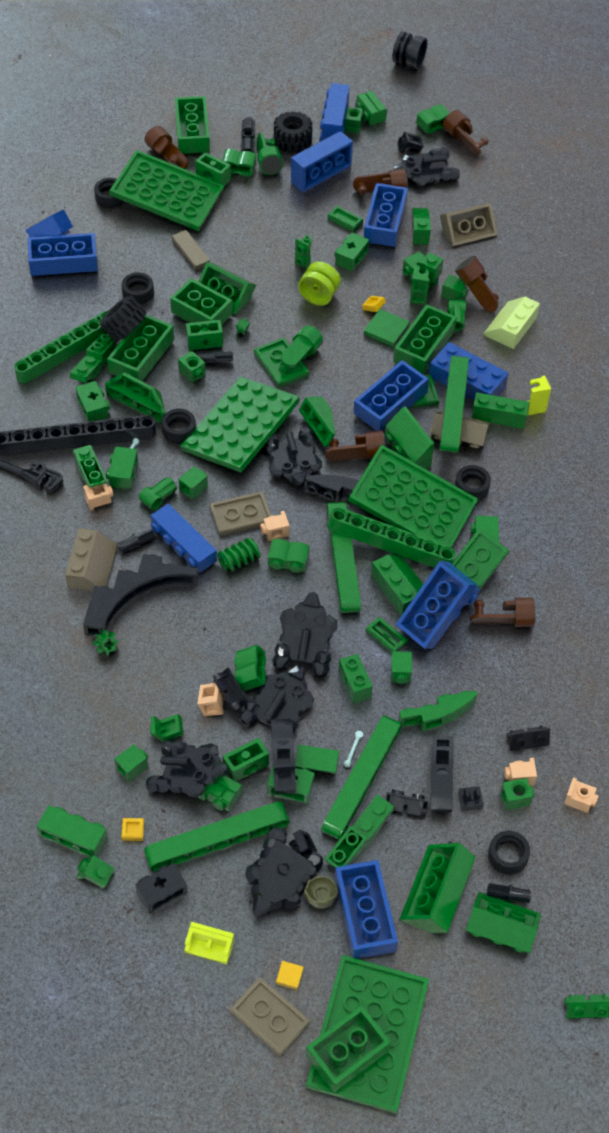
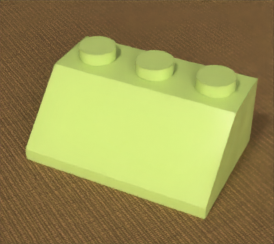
M527 297L508 301L483 335L514 349L536 320L540 303Z

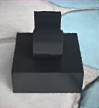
M480 786L459 788L458 793L462 811L483 809L484 804Z
M300 829L293 833L295 839L289 842V846L294 848L298 845L297 853L304 855V853L317 852L309 833Z

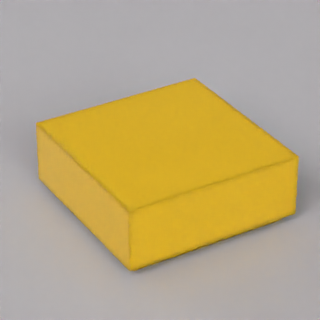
M370 296L362 305L364 311L377 312L386 303L384 297Z
M123 818L122 841H143L144 818Z
M282 961L276 985L298 990L304 966Z

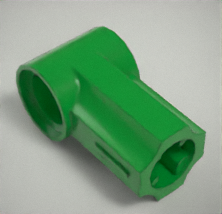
M448 300L447 313L457 317L456 332L465 327L466 300Z
M165 477L152 488L145 487L140 492L138 498L149 509L155 511L162 505L165 498L177 490V486L170 477Z

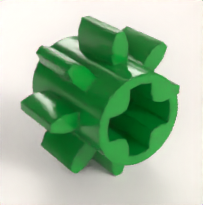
M103 630L99 635L95 634L96 639L93 644L98 646L96 651L98 653L104 652L107 656L109 652L116 651V644L119 643L118 640L114 639L116 634L113 632L108 633L106 630Z

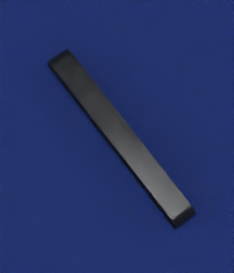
M150 415L2 431L0 432V456L129 442L134 438L139 440L151 439L156 435L155 419Z

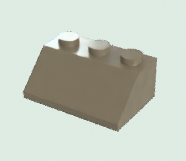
M491 202L439 215L443 232L452 246L498 235Z
M442 411L435 412L430 434L434 435L435 439L441 440L444 412ZM463 416L460 444L467 442L470 447L474 448L484 446L490 422Z
M78 528L65 573L67 588L93 591L94 586L107 587L118 547L117 543L97 530Z

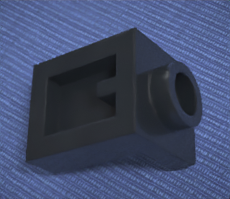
M404 132L397 143L400 153L403 154L408 147L419 151L424 147L421 136Z

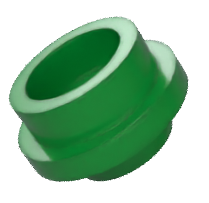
M246 318L238 321L235 327L238 329V334L244 335L250 325Z

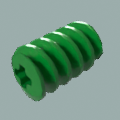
M245 538L244 542L239 541L237 545L233 544L231 548L226 547L224 552L220 550L217 553L219 563L225 572H227V568L233 572L234 565L241 568V561L244 565H247V558L253 562V555L258 559L261 558L259 547L252 538Z

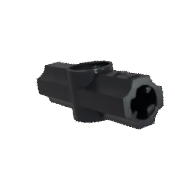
M246 117L242 120L241 152L249 151L254 153L255 120L251 117Z

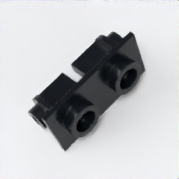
M229 667L213 676V682L216 683L220 692H225L224 698L230 709L238 711L250 702Z
M540 725L539 727L527 728V731H524V729L510 730V732L506 733L507 741H510L509 750L514 751L550 745V727L547 728Z
M392 789L391 793L387 792L386 795L390 796V800L386 799V801L395 807L394 811L403 813V807L407 805V814L420 817L421 815H426L427 807H424L423 804L428 803L429 800H425L424 795L413 793L412 797L404 796V791Z

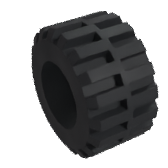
M291 111L280 114L274 120L273 138L275 139V144H277L278 148H282L284 151L288 150V152H298V150L302 151L304 148H308L312 143L313 123L310 117H307L306 114H301V112Z
M133 296L125 297L106 313L100 326L114 341L122 340L140 325L145 318L146 310Z

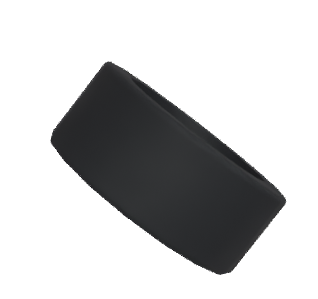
M104 178L95 184L94 194L99 205L112 208L124 202L113 196L102 194V192L111 189L117 180L116 178Z
M135 272L127 275L122 280L121 286L124 298L133 296L139 304L150 301L153 297L154 283L149 275ZM138 284L147 287L140 292L129 290L131 286Z
M172 409L162 417L163 436L173 443H183L195 431V417L186 409ZM175 421H184L189 424L188 428L181 431L172 430L168 426Z
M468 465L458 471L455 479L456 487L478 498V500L484 498L489 492L491 477L484 468L477 465ZM474 477L482 481L483 486L480 488H469L462 483V480Z
M509 830L496 834L490 842L488 850L490 864L497 871L504 874H515L525 868L530 857V846L525 837L518 832ZM509 842L518 846L522 852L520 860L510 863L500 859L496 853L498 845Z

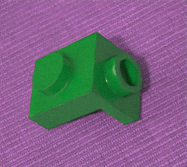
M179 714L159 720L156 716L151 717L150 732L152 736L161 742H165L184 735L182 717Z
M92 855L81 860L77 867L79 872L76 877L78 879L86 878L97 886L104 888L115 868Z

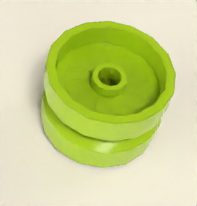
M313 262L298 282V290L308 302L324 306L331 301L335 292L340 287L341 278L335 268L329 264Z

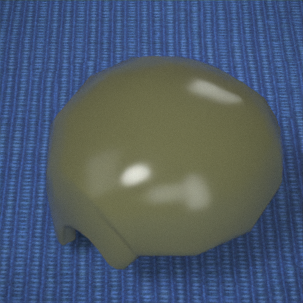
M317 876L308 880L304 893L310 905L315 908L325 909L335 902L338 888L335 882L327 876Z

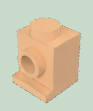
M106 483L89 488L87 485L83 486L85 499L90 511L94 510L95 507L111 503V497H113L111 486L107 487Z
M281 511V515L264 518V523L260 524L261 533L266 535L267 541L289 537L290 525L285 511Z
M216 683L200 685L197 704L203 716L223 714L224 691L220 692Z
M529 758V762L518 760L509 763V767H504L505 780L513 781L527 778L529 785L534 786L537 778L534 758Z
M573 777L564 804L588 813L590 806L595 807L599 796L595 794L597 788L579 782L577 778Z

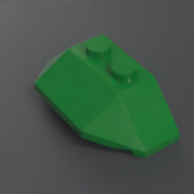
M125 372L105 383L107 396L143 415L152 416L155 421L161 424L162 417L165 415V408L160 391Z

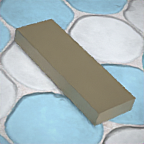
M187 230L172 235L173 242L195 270L205 267L206 262H210V259Z

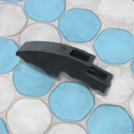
M311 475L305 478V490L311 494L322 496L327 500L339 502L342 497L348 501L359 480L339 475Z
M292 719L271 720L275 794L296 793Z
M433 736L431 812H452L454 737Z

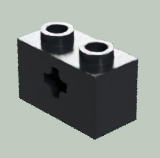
M174 863L170 866L161 867L157 873L150 877L145 876L135 884L137 894L149 914L188 893L187 884Z

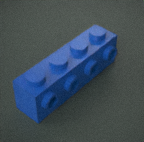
M169 503L151 515L152 530L155 533H159L167 545H171L177 555L183 557L189 566L198 568V573H201L217 562V550Z

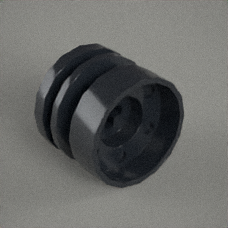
M401 31L394 44L392 61L401 65L407 62L408 67L419 69L426 55L427 38L418 35L413 38V34Z

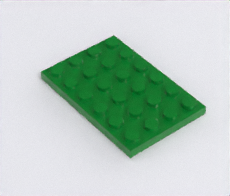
M136 150L111 187L109 195L199 231L223 192L224 185Z
M239 377L199 423L192 435L187 437L180 445L181 450L242 472L300 402L299 396Z
M382 444L348 498V501L396 528L449 547L453 546L478 498Z
M342 955L320 1036L362 1005L391 1041L390 1050L335 1093H333L315 1067L311 1065L306 1088L397 1114L429 979Z

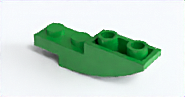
M102 333L86 349V356L70 372V378L83 383H87L89 379L94 381L107 363V358L113 352L117 341H114L108 334Z
M462 691L453 695L444 694L437 697L436 705L427 704L420 708H406L399 711L398 722L402 723V728L420 725L421 731L443 726L461 717L475 705L477 691Z
M377 794L355 824L347 829L324 860L334 868L351 865L383 828L382 825L394 811L395 807Z

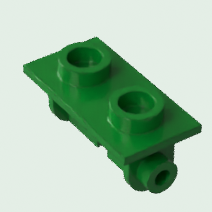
M305 235L301 240L295 238V263L305 269L309 267L311 262L310 247L312 239L309 235Z
M569 994V997L564 998L565 1006H567L566 1018L609 1017V996H606V994L589 995V1000L585 999V995Z

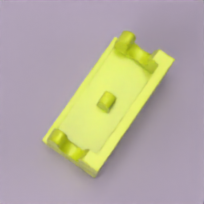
M546 376L532 379L529 385H538L531 388L527 415L546 412L551 392Z
M191 922L185 940L186 946L184 951L188 954L227 964L234 945V933Z

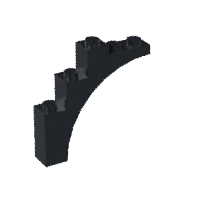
M143 554L138 573L131 570H119L113 589L106 586H94L83 623L84 634L96 637L95 634L99 635L103 630L107 631L115 616L128 603L151 590L173 585L197 586L199 580L198 568L178 566L171 563L164 564L162 563L161 556Z

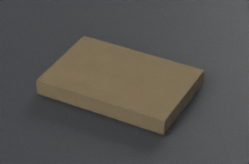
M263 491L209 504L219 537L260 527V524L264 523V518L272 516Z
M261 977L229 1009V1012L279 1057L287 1051L311 1024V1021Z

